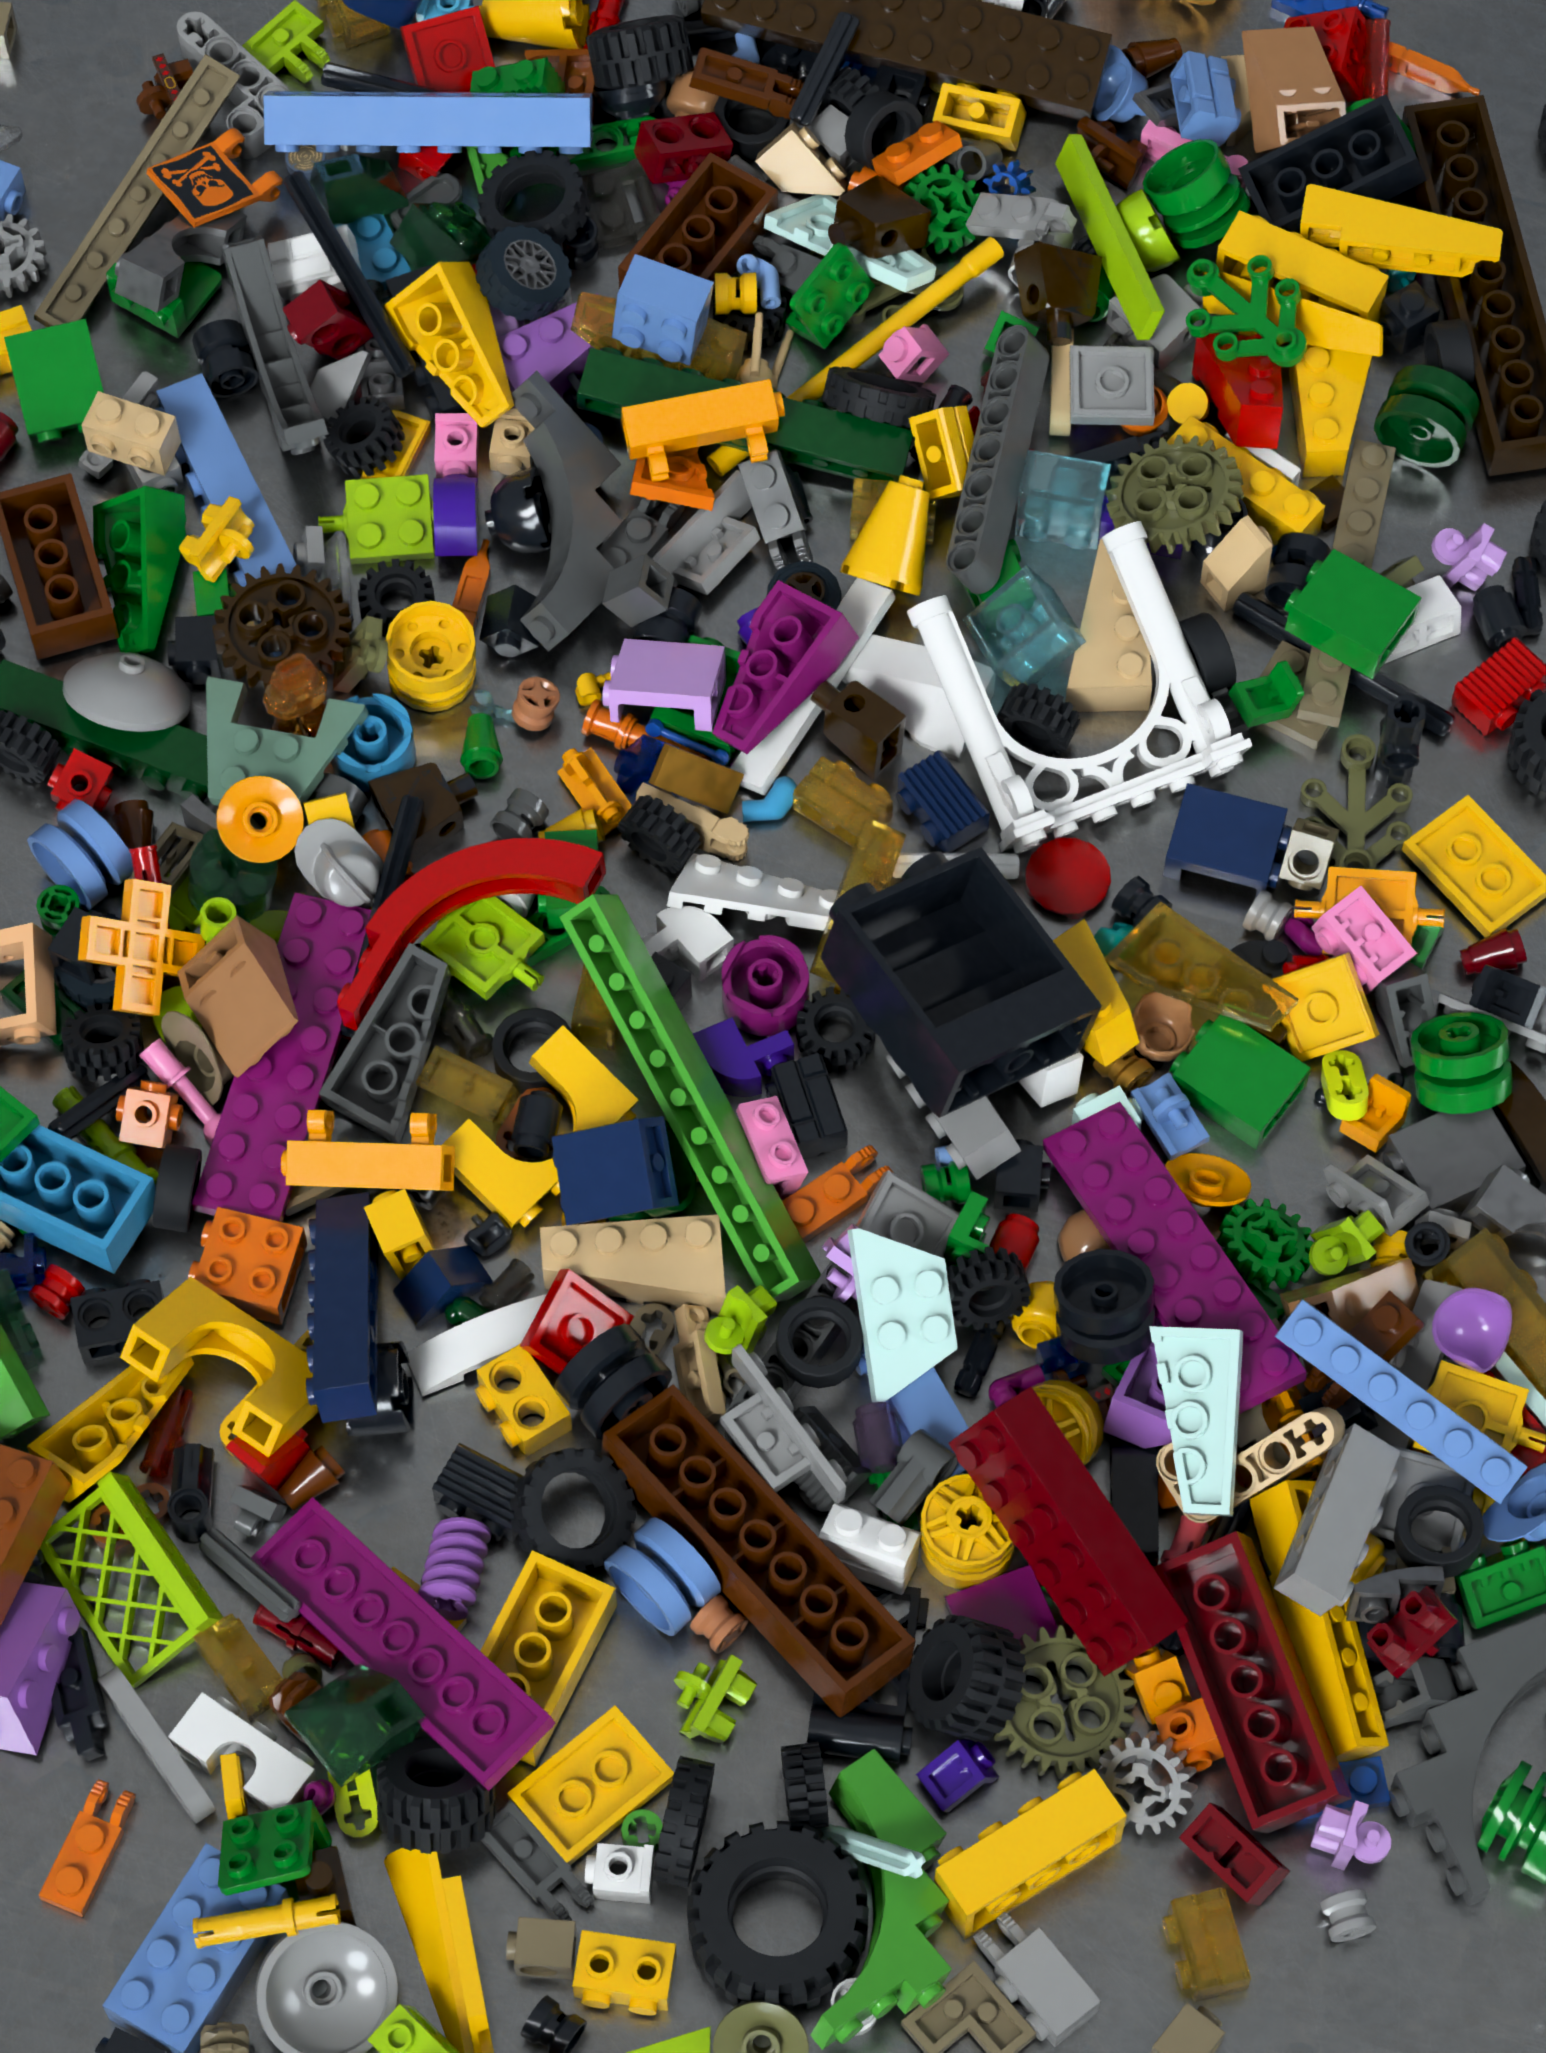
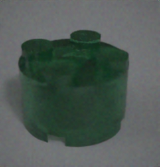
M217 829L209 830L203 835L202 840L197 844L191 856L187 883L189 902L192 907L194 905L200 912V908L207 900L215 897L226 898L234 904L236 916L250 923V921L257 919L265 911H268L272 904L278 870L277 860L269 863H252L240 859L227 849Z

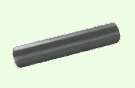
M212 1528L208 1533L201 1535L200 1551L280 1621L288 1623L293 1618L296 1619L299 1616V1609L302 1605L301 1601L222 1532Z

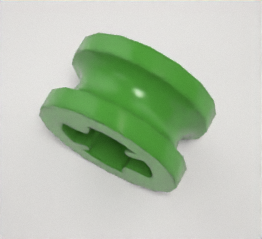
M639 1809L632 1811L625 1817L622 1823L621 1834L623 1844L644 1847V1844L654 1845L655 1853L658 1850L660 1833L663 1826L661 1819L650 1810ZM641 1822L647 1823L648 1830H656L654 1837L650 1834L648 1835L649 1842L638 1843L636 1835H629L631 1829L637 1831L636 1824Z

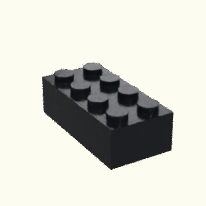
M1386 94L1238 168L1260 217L1288 232H1297L1299 234L1306 186L1309 184L1387 201L1427 181L1417 156Z

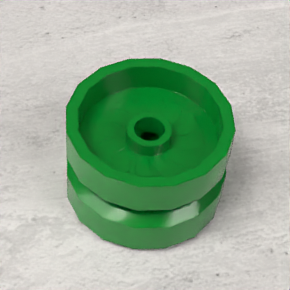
M1474 1012L1451 1013L1434 1017L1420 1024L1412 1032L1410 1043L1412 1062L1416 1066L1414 1073L1415 1093L1420 1103L1425 1107L1448 1114H1469L1490 1109L1504 1102L1512 1093V1066L1508 1060L1510 1052L1509 1033L1501 1020L1490 1015Z

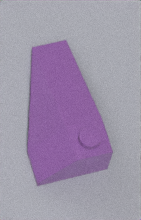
M1156 1316V1326L1163 1327ZM1153 1342L1145 1352L1130 1360L1112 1397L1103 1427V1432L1144 1449L1172 1443L1171 1433L1167 1426L1166 1406L1162 1385L1159 1382L1156 1366L1158 1363Z

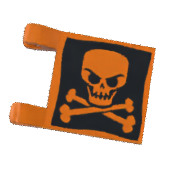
M236 128L227 130L209 144L149 167L146 173L194 228L258 201H275L280 196V191L276 186L283 184V179L275 171L265 173L251 184L229 160L241 155L242 148L238 143L245 140L243 134Z

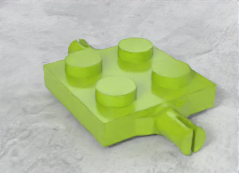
M428 474L345 480L346 504L343 509V515L318 516V526H322L323 533H345L349 542L351 565L379 563L382 561L392 562V559L406 561L435 558L433 500L430 496Z
M496 896L478 900L447 914L438 921L436 928L421 942L423 951L448 964L452 975L486 1001L506 981L511 980L513 977L519 979L532 991L537 990V985L540 987L544 981V976L527 964L529 957L545 942L544 933Z

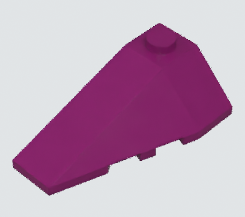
M779 580L753 615L749 626L752 633L746 650L741 649L737 661L740 667L734 685L727 689L712 732L716 738L745 754L753 750L809 697L821 683L836 671L859 639V636L843 613Z

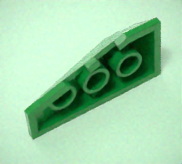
M143 486L93 506V546L96 557L104 561L107 575L103 580L106 590L112 592L115 604L113 614L119 634L117 641L120 652L141 655L155 650L181 554L179 546L186 536L185 495Z

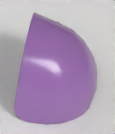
M1466 1288L1457 1291L1447 1297L1435 1312L1432 1322L1434 1341L1438 1348L1455 1363L1472 1371L1485 1373L1496 1365L1508 1343L1512 1327L1511 1305L1503 1296L1485 1289Z

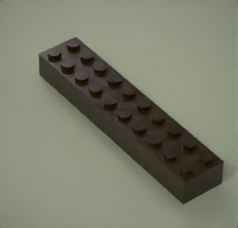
M704 0L701 16L704 25L818 54L838 13L847 12L859 19L860 25L843 58L845 61L879 69L880 65L925 75L927 76V82L939 85L943 83L952 85L965 83L979 88L980 91L994 94L997 91L1007 92L1021 99L1025 107L1076 120H1081L1085 116L1092 120L1112 44V34L979 0Z
M1484 95L1404 106L1402 121L1412 133L1415 154L1427 178V181L1413 187L1419 210L1499 228L1503 231L1498 262L1494 263L1493 261L1485 260L1477 262L1473 273L1464 277L1436 275L1448 320H1463L1471 340L1475 368L1474 391L1480 402L1475 425L1489 476L1546 468V322Z

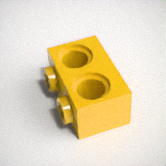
M520 1344L476 1370L479 1387L474 1390L480 1403L487 1412L493 1409L502 1420L498 1427L504 1439L511 1448L518 1445L525 1457L530 1456L572 1430L570 1412L556 1394L531 1354L521 1348ZM507 1378H513L520 1382L517 1388L510 1391L497 1387L499 1382ZM529 1414H538L544 1418L542 1423L534 1427L521 1423V1420Z

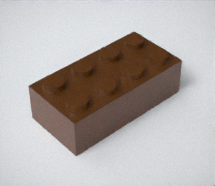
M710 152L618 266L619 289L634 255L637 254L714 282L711 296L712 301L715 292V273L733 275L737 270L736 264L738 259L744 254H750L753 250V241L757 235L764 236L768 231L764 229L765 214L778 209V190Z
M69 473L0 492V534L37 660L119 638L113 610L72 474Z

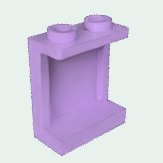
M624 639L620 654L613 655L611 681L605 680L603 686V706H609L610 722H620L625 704L694 710L695 730L712 732L726 683L725 646Z

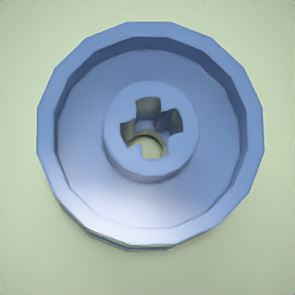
M75 798L58 812L57 822L59 827L45 823L29 836L27 842L37 862L56 885H66L72 888L78 894L81 908L90 911L107 896L106 882L119 886L132 875L134 870L131 853H129V849L119 835L91 806Z
M653 1517L634 1533L636 1549L626 1545L620 1546L604 1561V1567L620 1593L648 1622L661 1632L669 1636H675L691 1620L689 1605L698 1608L704 1607L721 1592V1585L715 1573L696 1549L666 1522Z

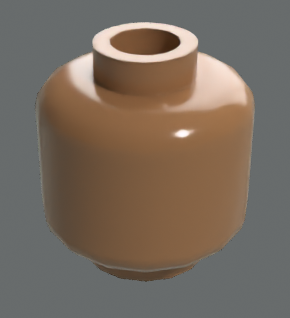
M695 66L687 73L675 78L667 97L666 106L675 117L714 112L719 96L689 87Z

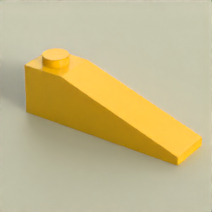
M438 262L387 302L384 308L404 345L410 351L415 350L427 363L425 368L433 376H439L451 389V396L481 428H484L514 407L488 300L480 291L481 287L476 281V274L470 262Z
M192 1357L182 1360L158 1382H155L130 1365L27 1445L29 1454L54 1461L71 1483L64 1498L65 1501L68 1503L72 1502L122 1462L194 1365Z

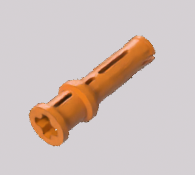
M598 699L592 702L583 722L581 731L583 735L587 737L591 734L613 742L615 748L619 750H627L628 747H631L658 759L664 743H667L704 759H711L661 735L658 737L649 736L645 731V725L639 723V718H636L635 714H622L619 723L610 722V709L604 707L603 701Z

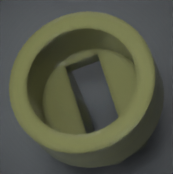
M296 1653L294 1654L295 1656L290 1657L288 1661L284 1662L282 1667L283 1679L289 1678L295 1671L303 1667L307 1674L320 1684L323 1675L322 1669L310 1655Z

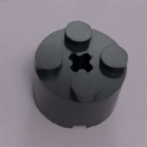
M402 1341L377 1343V1415L346 1419V1429L349 1436L364 1437L411 1431L409 1424L414 1422V1388L412 1376L407 1377L406 1370L401 1366L403 1363H410L407 1349Z

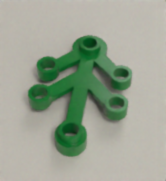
M1255 256L1247 264L1249 277L1252 281L1251 303L1222 280L1219 268L1213 261L1198 259L1190 265L1186 277L1191 291L1201 297L1213 295L1235 314L1210 316L1204 309H1194L1186 316V325L1193 337L1201 338L1210 333H1221L1213 341V347L1218 359L1231 361L1236 357L1268 356L1273 363L1281 367H1292L1302 360L1307 349V341L1303 332L1296 328L1297 304L1302 298L1297 281L1287 278L1279 281L1275 286V295L1278 303L1281 305L1277 327L1267 318L1269 281L1274 276L1272 262L1267 256ZM1259 267H1266V270L1261 273L1254 272ZM1208 272L1204 276H1198L1201 273ZM1287 290L1294 291L1290 296H1282ZM1198 320L1205 321L1201 326H1193ZM1255 331L1262 339L1238 341L1237 337L1230 332ZM1291 342V343H1290L1288 346H1286V347H1281V346H1280V345L1283 344V343ZM1225 344H1233L1230 349H1220Z

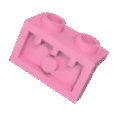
M1359 886L1329 909L1312 926L1318 945L1326 953L1332 954L1334 957L1347 952L1350 953L1366 995L1417 954L1362 886Z
M777 1096L739 1104L736 1113L764 1181L767 1184H773L781 1200H784L798 1191L809 1172Z

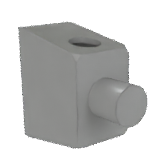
M1161 274L1151 279L1165 312L1150 340L1136 339L1117 296L1110 299L1108 305L1107 324L1129 346L1153 347V364L1156 374L1163 371L1196 338L1188 331L1186 316L1194 309H1201L1200 305L1203 304V297L1195 295L1191 291L1189 284L1181 288L1166 274ZM1202 320L1196 321L1193 326H1201Z

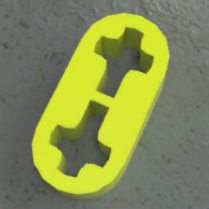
M1336 1050L1325 1054L1322 1059L1321 1083L1330 1114L1344 1121H1353L1364 1117L1368 1108L1369 1089L1359 1056L1347 1050ZM1345 1095H1349L1350 1100H1347Z
M343 1749L334 1754L327 1766L329 1782L333 1784L336 1792V1801L334 1803L336 1818L341 1831L346 1836L353 1839H364L371 1836L379 1824L377 1820V1800L370 1767L366 1757L359 1751ZM346 1758H351L353 1765L362 1766V1772L355 1774L357 1790L349 1792L345 1778L335 1776V1770L342 1768V1760ZM359 1797L362 1810L366 1812L371 1811L372 1818L365 1820V1828L362 1830H356L353 1823H345V1816L352 1814L350 1798Z

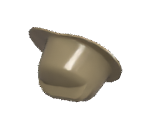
M168 1011L162 1017L161 1023L167 1047L185 1068L190 1066L191 1070L186 1074V1077L212 1106L220 1100L223 1090L222 1086L232 1079L234 1075L202 1026L199 1027L188 1016L180 1012Z

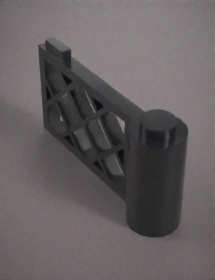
M860 1581L874 1597H877L876 1599L882 1605L890 1599L910 1601L909 1613L898 1622L903 1627L907 1626V1632L914 1639L917 1627L926 1628L929 1599L920 1598L921 1588L907 1586L904 1593L900 1595ZM909 1667L901 1672L900 1681L897 1677L889 1681L898 1692L897 1706L878 1704L869 1696L864 1702L860 1703L842 1718H839L814 1691L807 1743L819 1742L822 1754L861 1758L875 1749L885 1762L899 1763L901 1754L910 1755L913 1727L904 1726L908 1698L907 1682L910 1679Z

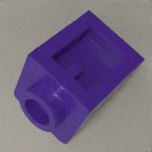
M957 1740L916 1774L943 1812H950L981 1785L993 1783L999 1778V1775L992 1767L996 1762L990 1751L982 1743H975L971 1740Z

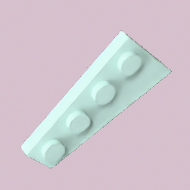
M816 194L765 214L764 229L825 256L833 247L828 236V229L831 224H834L838 200L831 195ZM846 245L868 276L900 291L908 292L934 281L936 266L912 250L873 259L868 258L851 245Z
M1149 1326L1158 1364L1156 1366L1159 1382L1162 1385L1165 1400L1167 1426L1172 1438L1173 1458L1183 1512L1189 1515L1233 1517L1243 1331L1238 1329Z

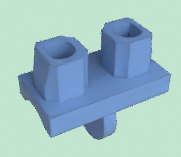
M1170 1072L1147 1086L1131 1091L1130 1097L1137 1101L1144 1120L1170 1161L1209 1142L1210 1136L1191 1108L1187 1096L1181 1092Z

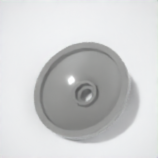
M113 652L90 656L73 665L66 672L62 690L64 698L77 713L95 723L114 729L136 732L162 730L180 723L190 710L191 692L181 677L164 664L136 653Z
M341 1922L340 1925L332 1924L298 1930L299 1934L296 1936L288 1937L286 1934L266 1955L258 1972L255 1985L256 2012L267 2037L283 2053H366L373 2047L367 2039L393 2012L397 2005V1976L386 1950L365 1930L346 1922ZM318 1980H326V1991L320 1996H315L312 1992L314 1983Z

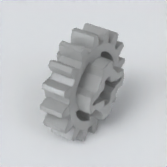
M8 214L4 221H0V291L5 290L8 298L13 296V289L17 287L21 291L27 292L26 282L28 280L39 282L38 270L46 269L44 256L47 255L44 240H41L38 228L30 229L28 220L25 218L17 224L14 223L12 214Z
M1137 1731L1131 1732L1125 1738V1741L1122 1738H1118L1109 1746L1111 1751L1107 1750L1100 1757L1099 1762L1104 1767L1097 1772L1127 1815L1125 1826L1130 1821L1135 1822L1137 1834L1141 1835L1150 1825L1155 1834H1160L1167 1827V1824L1174 1828L1183 1819L1182 1814L1186 1815L1194 1806V1803L1189 1798L1198 1791L1197 1785L1188 1782V1779L1197 1772L1196 1768L1191 1766L1184 1767L1182 1763L1188 1754L1186 1750L1175 1754L1171 1750L1173 1739L1169 1737L1160 1744L1157 1742L1155 1731H1150L1143 1740ZM1137 1755V1759L1133 1763L1121 1766L1124 1759ZM1167 1799H1171L1167 1807L1156 1810V1805L1159 1802L1164 1803Z

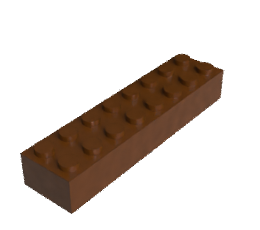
M674 1384L603 1433L601 1455L609 1457L614 1461L612 1466L616 1470L621 1469L628 1478L625 1480L628 1489H633L634 1496L653 1517L666 1522L696 1549L715 1573L721 1585V1591L839 1718H842L910 1666L916 1640Z

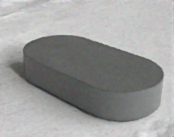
M439 173L437 177L430 176L392 205L390 216L393 229L404 237H417L434 227L460 207L463 200L460 181L455 176L447 173Z

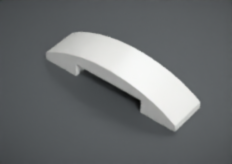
M547 1294L519 1301L473 1318L437 1335L408 1352L410 1361L408 1365L422 1397L464 1381V1374L479 1369L521 1344Z

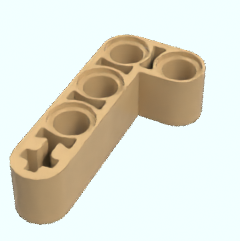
M1329 1407L1315 1409L1301 1415L1236 1456V1469L1238 1465L1246 1467L1251 1472L1252 1484L1250 1488L1242 1487L1235 1477L1233 1509L1335 1447L1345 1434L1343 1417L1336 1410ZM1323 1422L1327 1430L1323 1432L1322 1436L1305 1443L1301 1436L1317 1427V1424ZM1276 1442L1285 1444L1289 1449L1290 1461L1287 1465L1279 1463L1274 1458L1273 1447ZM1169 1443L1159 1450L1156 1457V1467L1183 1512L1173 1458V1444ZM1183 1512L1189 1520L1195 1523H1206L1220 1517L1189 1515Z

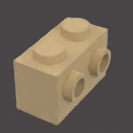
M99 391L81 425L89 452L163 476L166 475L181 443L176 416Z

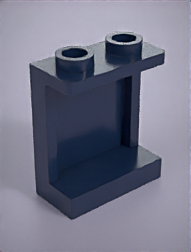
M1187 783L1167 851L1163 877L1180 881L1182 871L1187 870L1253 887L1257 890L1256 897L1262 890L1267 891V887L1276 889L1282 863L1275 862L1278 850L1286 852L1292 831V826L1285 825L1288 809Z
M664 1116L634 1119L551 1137L554 1150L553 1162L557 1168L561 1192L560 1203L565 1215L566 1226L591 1223L602 1219L679 1205Z

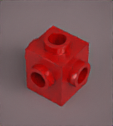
M74 748L66 765L57 764L47 786L53 788L50 794L52 801L57 803L55 809L57 811L62 810L76 798L102 813L113 793V789L107 787L114 775L113 767ZM78 784L87 786L84 791H75L73 789Z

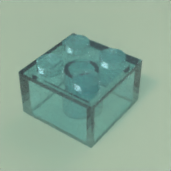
M1028 450L1018 492L1015 535L1025 537L1033 542L1050 541L1065 544L1077 550L1086 548L1097 550L1111 464Z
M1027 565L962 619L993 672L1010 687L1018 686L1019 683H1025L1028 687L1031 683H1038L1086 642L1055 590Z

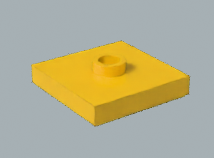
M1349 952L1266 981L1281 1025L1288 1031L1286 1038L1292 1055L1302 1062L1380 1035Z

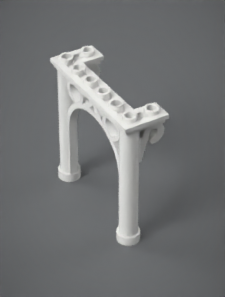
M1141 521L1119 527L1104 535L1102 540L1150 652L1156 674L1155 695L1151 708L1139 728L1124 742L1105 752L1083 758L1064 759L1041 755L1020 745L1004 730L994 713L947 596L942 595L929 599L907 611L913 628L919 629L1002 832L999 835L1002 841L998 844L1001 852L1014 848L1016 854L1023 853L1040 845L1039 842L1046 839L1047 834L1053 833L1055 839L1064 837L1079 830L1077 823L1092 817L1094 824L1116 816L1118 814L1116 808L1131 802L1133 809L1156 800L1155 792L1170 787L1171 792L1176 793L1186 789L1187 783L1195 785L1194 777L1209 772L1211 778L1233 770L1235 765L1243 762L1242 755L1253 746L1250 738L1244 740L1242 733L1231 736L1229 721L1222 705L1217 699H1210L1145 543L1148 537ZM1169 690L1183 723L1178 719L1161 716ZM1153 728L1171 730L1179 738V751L1166 758H1157L1150 754L1147 749V737ZM1192 744L1196 755L1185 758ZM1136 746V755L1141 763L1148 768L1156 770L1124 782L1123 769L1126 763L1134 757L1130 750ZM1007 753L1020 762L1033 767L1024 780L1020 775L1015 774ZM1114 761V763L1110 767V771L1104 767H1100ZM1043 770L1059 774L1064 778L1067 784V792L1063 798L1056 799L1053 802H1044L1036 797L1033 784ZM1080 771L1081 779H1096L1103 784L1106 790L1072 802L1079 788L1078 778L1074 772Z

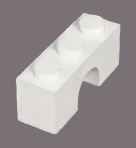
M202 1692L168 1736L179 1755L209 1775L220 1764V1755L236 1753L237 1755L247 1756L256 1762L254 1774L243 1787L249 1803L262 1812L300 1803L306 1785L311 1781L318 1780L315 1769L312 1767L315 1762L296 1747L292 1746L288 1751L276 1743L277 1736L262 1723L255 1721L250 1725L238 1717L240 1711L227 1699L218 1695L213 1700Z

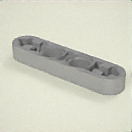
M116 1666L99 1677L97 1681L105 1695L194 1823H199L215 1812L216 1809L210 1798L121 1670Z

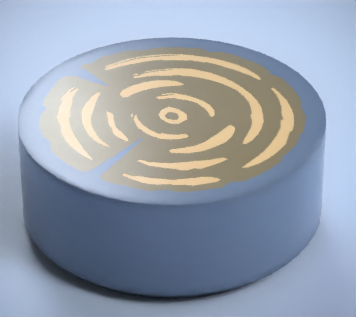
M299 145L300 151L286 152V166L290 175L295 171H302L307 180L311 181L320 177L326 170V154L324 152H316V145Z

